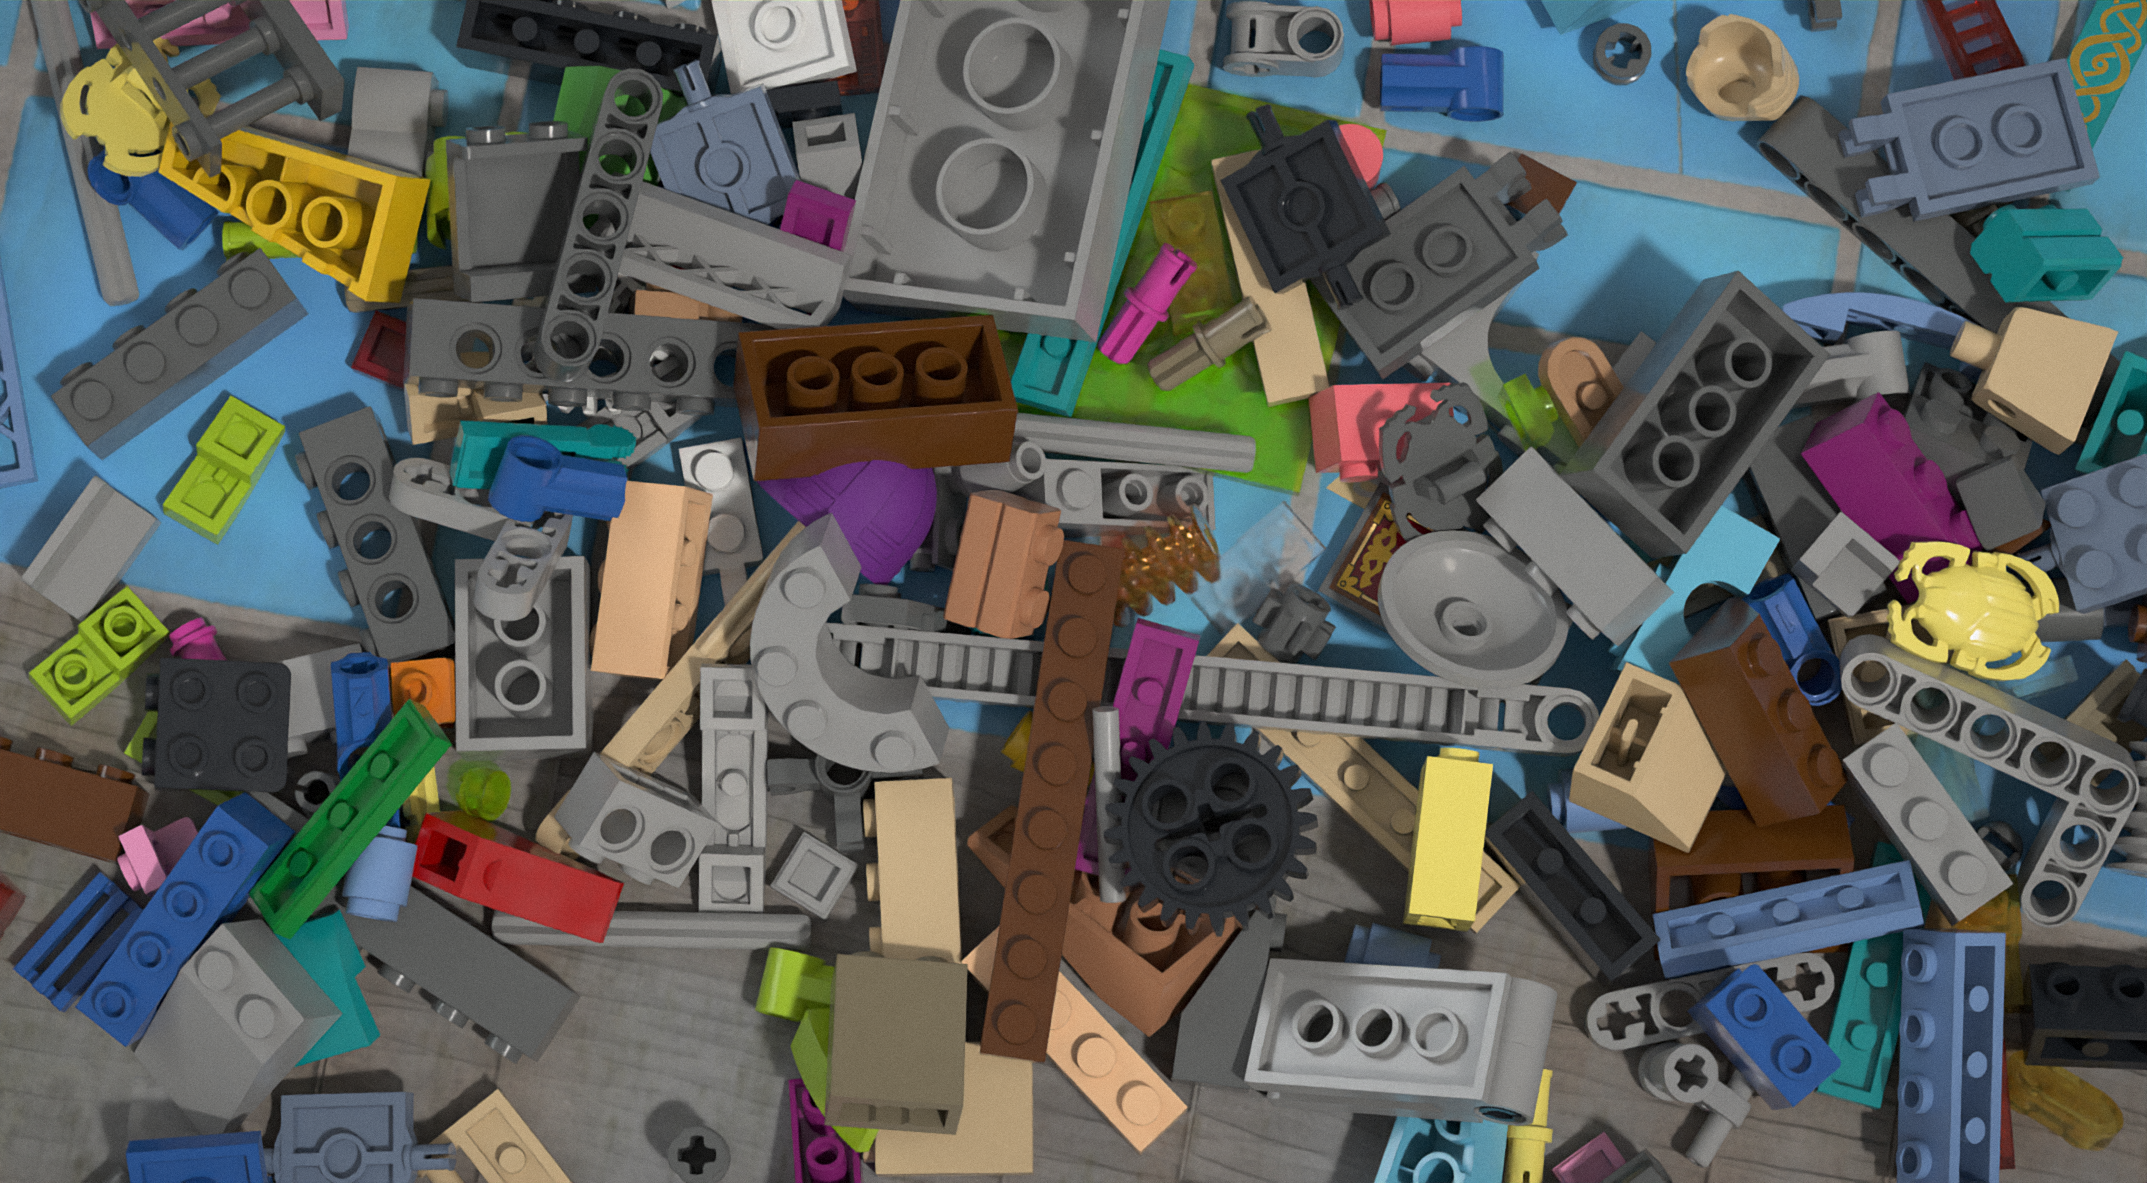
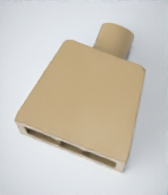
M2015 307L2003 319L1997 333L1965 320L1954 340L1950 356L1982 369L1972 394V400L1975 404L2047 450L2060 455L2077 438L2118 331L2025 307Z

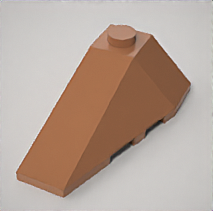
M1013 805L1007 807L971 834L967 842L968 847L1004 888H1006L1018 808ZM1075 869L1062 955L1102 1001L1150 1037L1189 1004L1242 929L1234 917L1225 918L1223 934L1221 937H1216L1210 919H1202L1198 930L1193 936L1188 934L1185 915L1179 914L1169 927H1165L1160 920L1162 904L1158 903L1154 908L1145 913L1139 909L1138 901L1145 890L1143 887L1126 893V900L1123 902H1101L1099 876ZM1175 876V879L1180 883L1194 884L1179 876Z

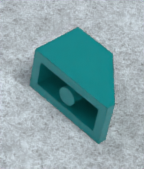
M2125 350L2075 470L2088 474L2147 454V358Z

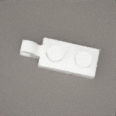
M741 437L679 449L685 487L713 494L702 576L720 573L725 606L747 582L746 568L760 566L764 562L744 445Z

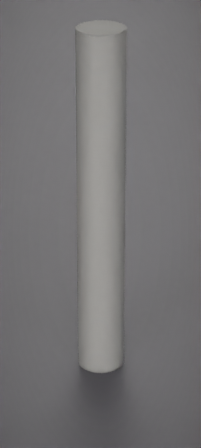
M1103 706L1092 709L1099 892L1101 902L1118 903L1126 900V893H1124L1120 885L1121 880L1125 876V869H1112L1108 858L1124 847L1106 843L1103 831L1121 825V822L1107 816L1105 810L1106 804L1122 803V796L1114 786L1115 779H1121L1119 708Z

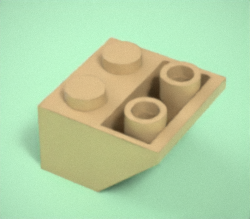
M1626 662L1573 769L1569 802L1689 853L1728 771L1681 685Z

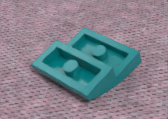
M340 909L307 919L291 939L275 934L343 1013L294 1067L370 1046L381 1036L355 979L366 966Z

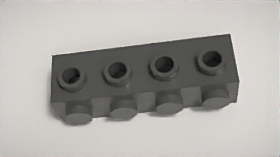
M261 248L251 255L244 251L231 257L217 270L219 277L200 291H197L196 288H191L180 293L166 305L164 309L167 313L147 328L144 325H138L126 331L113 343L112 348L115 351L95 365L92 362H86L77 366L60 381L62 388L52 394L51 397L84 444L98 458L103 460L309 314Z

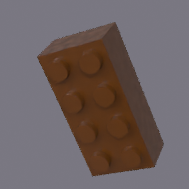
M993 315L738 332L733 386L754 481L812 477L835 467L871 460L891 461L906 465L910 469L1010 462L1018 407Z

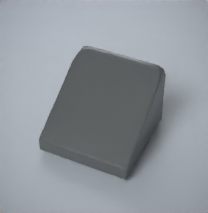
M2014 454L1956 479V486L1975 533L1986 551L2036 531L2042 525L2046 503Z

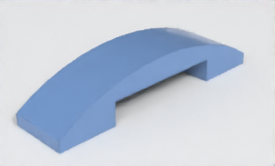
M1845 292L1823 294L1789 302L1781 308L1815 341L1831 345L1837 342L1844 331L1845 323L1878 332L1898 331L1901 338L1951 351L1957 333L1964 321L1971 322L1937 306L1913 299L1877 293ZM1961 361L1958 372L1965 375L1969 381L1977 383L1982 369Z

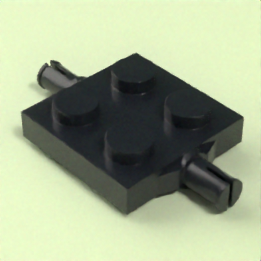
M1271 105L1260 106L1255 109L1256 112L1251 111L1245 117L1249 121L1262 149L1255 154L1246 166L1220 181L1274 293L1285 294L1310 279L1325 278L1338 305V310L1347 309L1353 306V303H1359L1363 300V296L1360 294L1347 265L1355 259L1359 252L1388 237L1391 233L1337 121L1327 119L1301 135L1284 137L1271 110Z

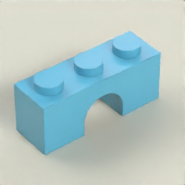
M1721 505L1687 554L1674 555L1668 567L1661 563L1655 566L1653 571L1674 593L1622 644L1617 646L1613 642L1611 643L1608 652L1615 655L1616 659L1610 671L1620 676L1627 662L1680 685L1669 662L1693 637L1686 627L1683 614L1684 605L1689 594L1701 584H1713L1735 596L1749 595L1780 538Z

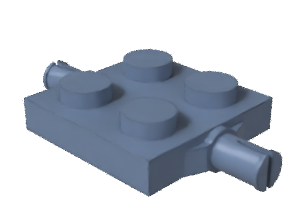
M699 60L673 69L687 105L675 116L658 121L650 150L664 188L762 224H770L776 217L784 214L789 191L796 180L801 181L764 83L732 95H711L700 68Z
M2147 454L2041 490L2051 523V543L2023 553H2017L2015 557L2031 562L2044 572L2059 567L2068 580L2076 611L2082 614L2147 593Z
M376 1092L281 1095V1128L274 1148H263L267 1174H274L276 1183H414L418 1170L453 1171L456 1159H431V1156L456 1155V1148L453 1142L446 1144H418L413 1131L414 1093Z

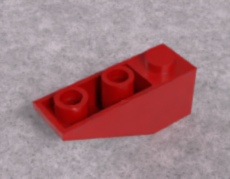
M462 810L426 813L415 843L418 847L412 877L456 897L596 943L604 942L624 886L622 881L566 856L556 854L548 848Z

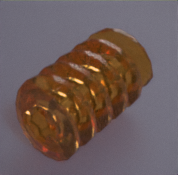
M1195 503L1190 505L1192 524L1187 527L1174 514L1167 516L1169 536L1165 538L1151 525L1144 527L1146 547L1140 549L1128 536L1121 539L1124 558L1113 623L1115 626L1123 628L1130 623V607L1142 617L1150 615L1153 612V596L1165 606L1175 602V584L1188 595L1195 593L1199 589L1198 573L1211 584L1221 579V554L1217 541L1205 516Z

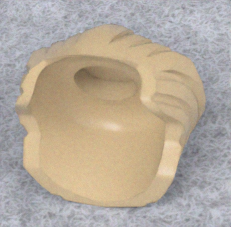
M1729 14L1728 16L1721 15L1702 27L1698 40L1699 44L1694 49L1686 67L1687 84L1699 101L1722 121H1773L1781 117L1796 97L1799 88V73L1794 60L1778 35L1753 19Z

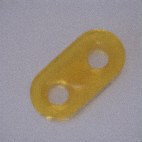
M2023 1050L2013 1053L2002 1067L2001 1095L2005 1103L2015 1112L2027 1115L2062 1136L2070 1145L2079 1149L2101 1151L2110 1145L2122 1129L2124 1118L2115 1101L2100 1089L2063 1067L2025 1065Z

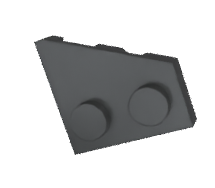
M860 584L859 595L853 594L851 601L842 606L841 620L844 624L971 635V630L967 626L944 619L945 608L901 599V594L898 593L897 587Z

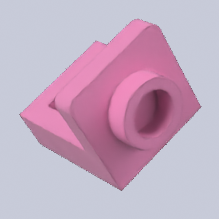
M184 817L155 832L140 825L118 836L126 852L117 857L118 863L125 879L134 892L143 888L144 893L153 898L199 833L192 819Z

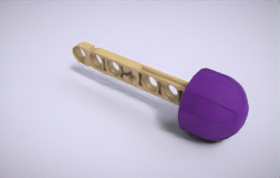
M871 460L838 466L812 477L757 481L798 522L602 750L600 755L651 776L700 718L701 664L745 665L751 658L750 638L752 624L774 563L789 542L814 521L832 513L861 565L860 573L876 585L888 586V583L901 571L900 569L913 557V554L923 543L932 525L937 502V488L933 469H910L906 465L896 462ZM568 790L540 824L536 833V841L539 845L548 848L556 854H561L575 860L581 855L570 848L568 842L571 836L554 818L570 792Z

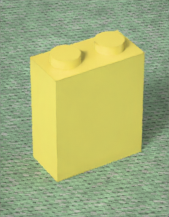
M1440 748V755H1437V757L1427 756L1421 769L1403 924L1467 932L1475 922L1493 764L1478 762L1479 752L1460 748Z

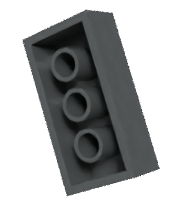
M1740 271L1703 279L1559 476L1651 558L1687 554L1830 354Z

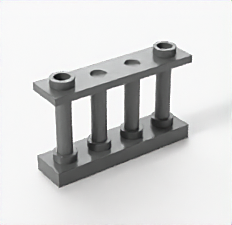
M78 0L87 13L97 12L174 125L172 133L181 153L190 162L197 159L209 178L221 173L222 142L220 139L294 101L300 105L308 103L319 121L342 111L344 79L289 0H175L139 19L136 18L125 0ZM227 3L232 7L240 5L250 20V29L173 68L169 66L153 40ZM260 52H263L266 56L274 54L284 69L283 79L206 118L186 91Z

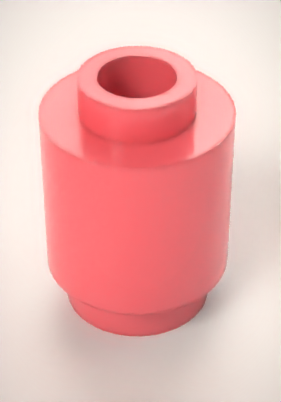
M1369 0L1374 41L1389 40L1390 46L1450 40L1451 27L1462 26L1461 0Z

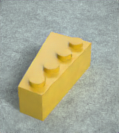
M170 122L158 173L219 211L229 213L252 227L251 231L269 242L278 243L302 258L303 263L321 274L333 277L349 287L348 291L364 301L400 303L430 179L249 126L220 139L222 142L221 173L209 178L197 159L190 162L181 153L173 137L172 127L174 125Z

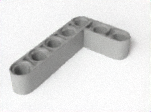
M1867 634L1850 640L1843 648L1839 660L1842 690L1848 700L1858 707L1891 722H1897L1900 726L2057 796L2020 866L2017 882L2022 910L2030 921L2037 926L2045 928L2060 927L2070 922L2078 912L2137 802L2140 792L2139 781L2134 761L2129 752L2118 743L1948 666L1913 655L1894 645L1884 637ZM1868 660L1878 661L1887 668L1885 675L1874 682L1860 681L1853 675L1852 671L1858 664ZM1923 688H1937L1947 695L1941 705L1932 709L1920 708L1912 702L1913 696ZM1983 715H1997L2006 721L2002 730L1994 735H1980L1971 728L1975 720ZM2052 741L2065 747L2064 753L2053 762L2044 763L2031 757L2034 748L2043 742ZM2112 768L2124 774V778L2119 785L2110 789L2096 788L2090 783L2093 776L2103 769ZM2081 824L2089 826L2094 830L2093 836L2083 844L2074 845L2061 839L2064 831L2073 825ZM2053 880L2065 886L2062 893L2053 899L2045 900L2032 894L2035 886L2043 881Z

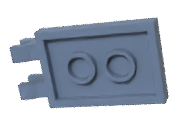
M2066 58L1890 93L1880 101L1883 114L1853 118L1848 122L1850 129L1841 130L1838 134L1845 158L1865 154L1883 147L1891 175L1868 179L1865 182L1866 188L1855 193L1861 218L1884 213L1899 206L1909 204L1914 222L2092 185L2100 178Z

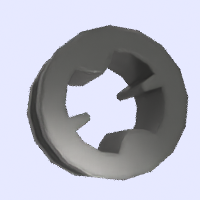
M1617 23L1608 27L1599 36L1593 51V65L1597 74L1604 81L1613 85H1629L1636 82L1645 73L1650 61L1651 43L1647 35L1639 27L1629 23ZM1618 41L1631 43L1629 53L1637 51L1639 54V59H1630L1626 68L1613 66L1615 56L1607 58L1605 55V50H1614Z

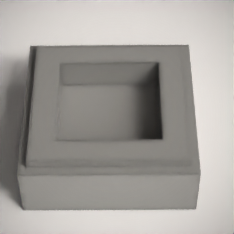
M804 832L770 887L822 920L827 921L860 867L855 862Z

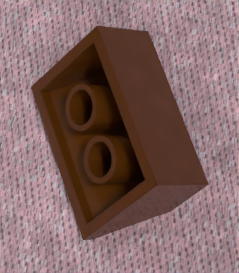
M1739 596L1727 599L1675 655L1669 664L1758 828L1819 814L1849 779L1842 768L1839 756L1831 748L1812 712L1808 699L1802 694L1782 657L1778 643L1772 638L1760 614Z
M1828 805L1819 814L1759 828L1748 809L1709 811L1689 853L1649 836L1648 870L1652 930L1655 932L1653 914L1853 872L1854 855L1844 805ZM1657 943L1653 946L1654 961L1660 960ZM1848 943L1802 953L1848 952Z

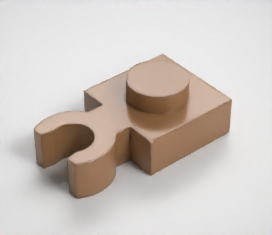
M647 282L645 290H635L629 298L628 314L739 323H742L743 318L740 315Z

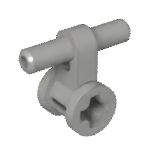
M1660 1042L1649 1047L1641 1057L1638 1068L1639 1080L1644 1090L1650 1096L1659 1100L1693 1103L1709 1114L1686 1152V1157L1690 1162L1701 1168L1708 1167L1731 1128L1738 1130L1752 1108L1747 1101L1755 1089L1737 1069L1727 1085L1721 1083L1718 1080V1066L1714 1056L1706 1048L1697 1044Z

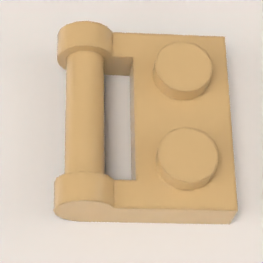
M500 1089L494 1091L429 1143L446 1144L453 1142L456 1150L461 1147L488 1183H574ZM432 1155L431 1159L449 1158L450 1155ZM455 1169L453 1171L418 1170L417 1174L419 1178L427 1176L431 1183H465Z

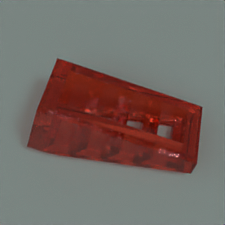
M1922 0L1954 80L1979 76L1973 66L1998 58L2001 67L1980 75L2026 66L2019 47L1995 0H1975L1974 3L1948 12L1942 3L1944 0ZM1979 14L1981 15L1984 24L1958 33L1956 32L1953 23ZM1989 36L1992 46L1967 54L1963 46L1964 44Z

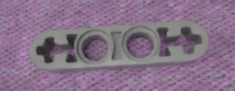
M1797 953L1613 991L1598 997L1588 1007L1584 1016V1029L1589 1040L1596 1047L1605 1051H1623L1705 1034L1706 1032L1694 1019L1684 1027L1668 1025L1662 1019L1659 1011L1662 997L1672 990H1680L1687 993L1692 998L1694 1004H1696L1735 969L1740 968L1743 972L1753 964L1759 965L1763 971L1772 969L1774 983L1794 977L1796 975L1795 965H1803L1805 972L1809 975L1818 974L1820 985L1811 990V1000H1803L1800 991L1794 990L1783 993L1800 1014L1823 1006L1831 997L1834 989V974L1830 965L1822 957L1812 953ZM1644 995L1648 997L1647 1016L1656 1034L1644 1035L1645 1022L1630 1024L1623 1028V1039L1614 1040L1610 1030L1599 1031L1597 1019L1606 1015L1607 1004H1615L1618 1013L1626 1014L1642 1009L1636 997Z

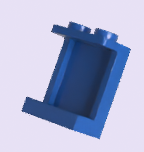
M1750 965L1743 972L1740 968L1735 969L1687 1011L1772 1110L1796 1106L1841 1066V1060L1759 965Z

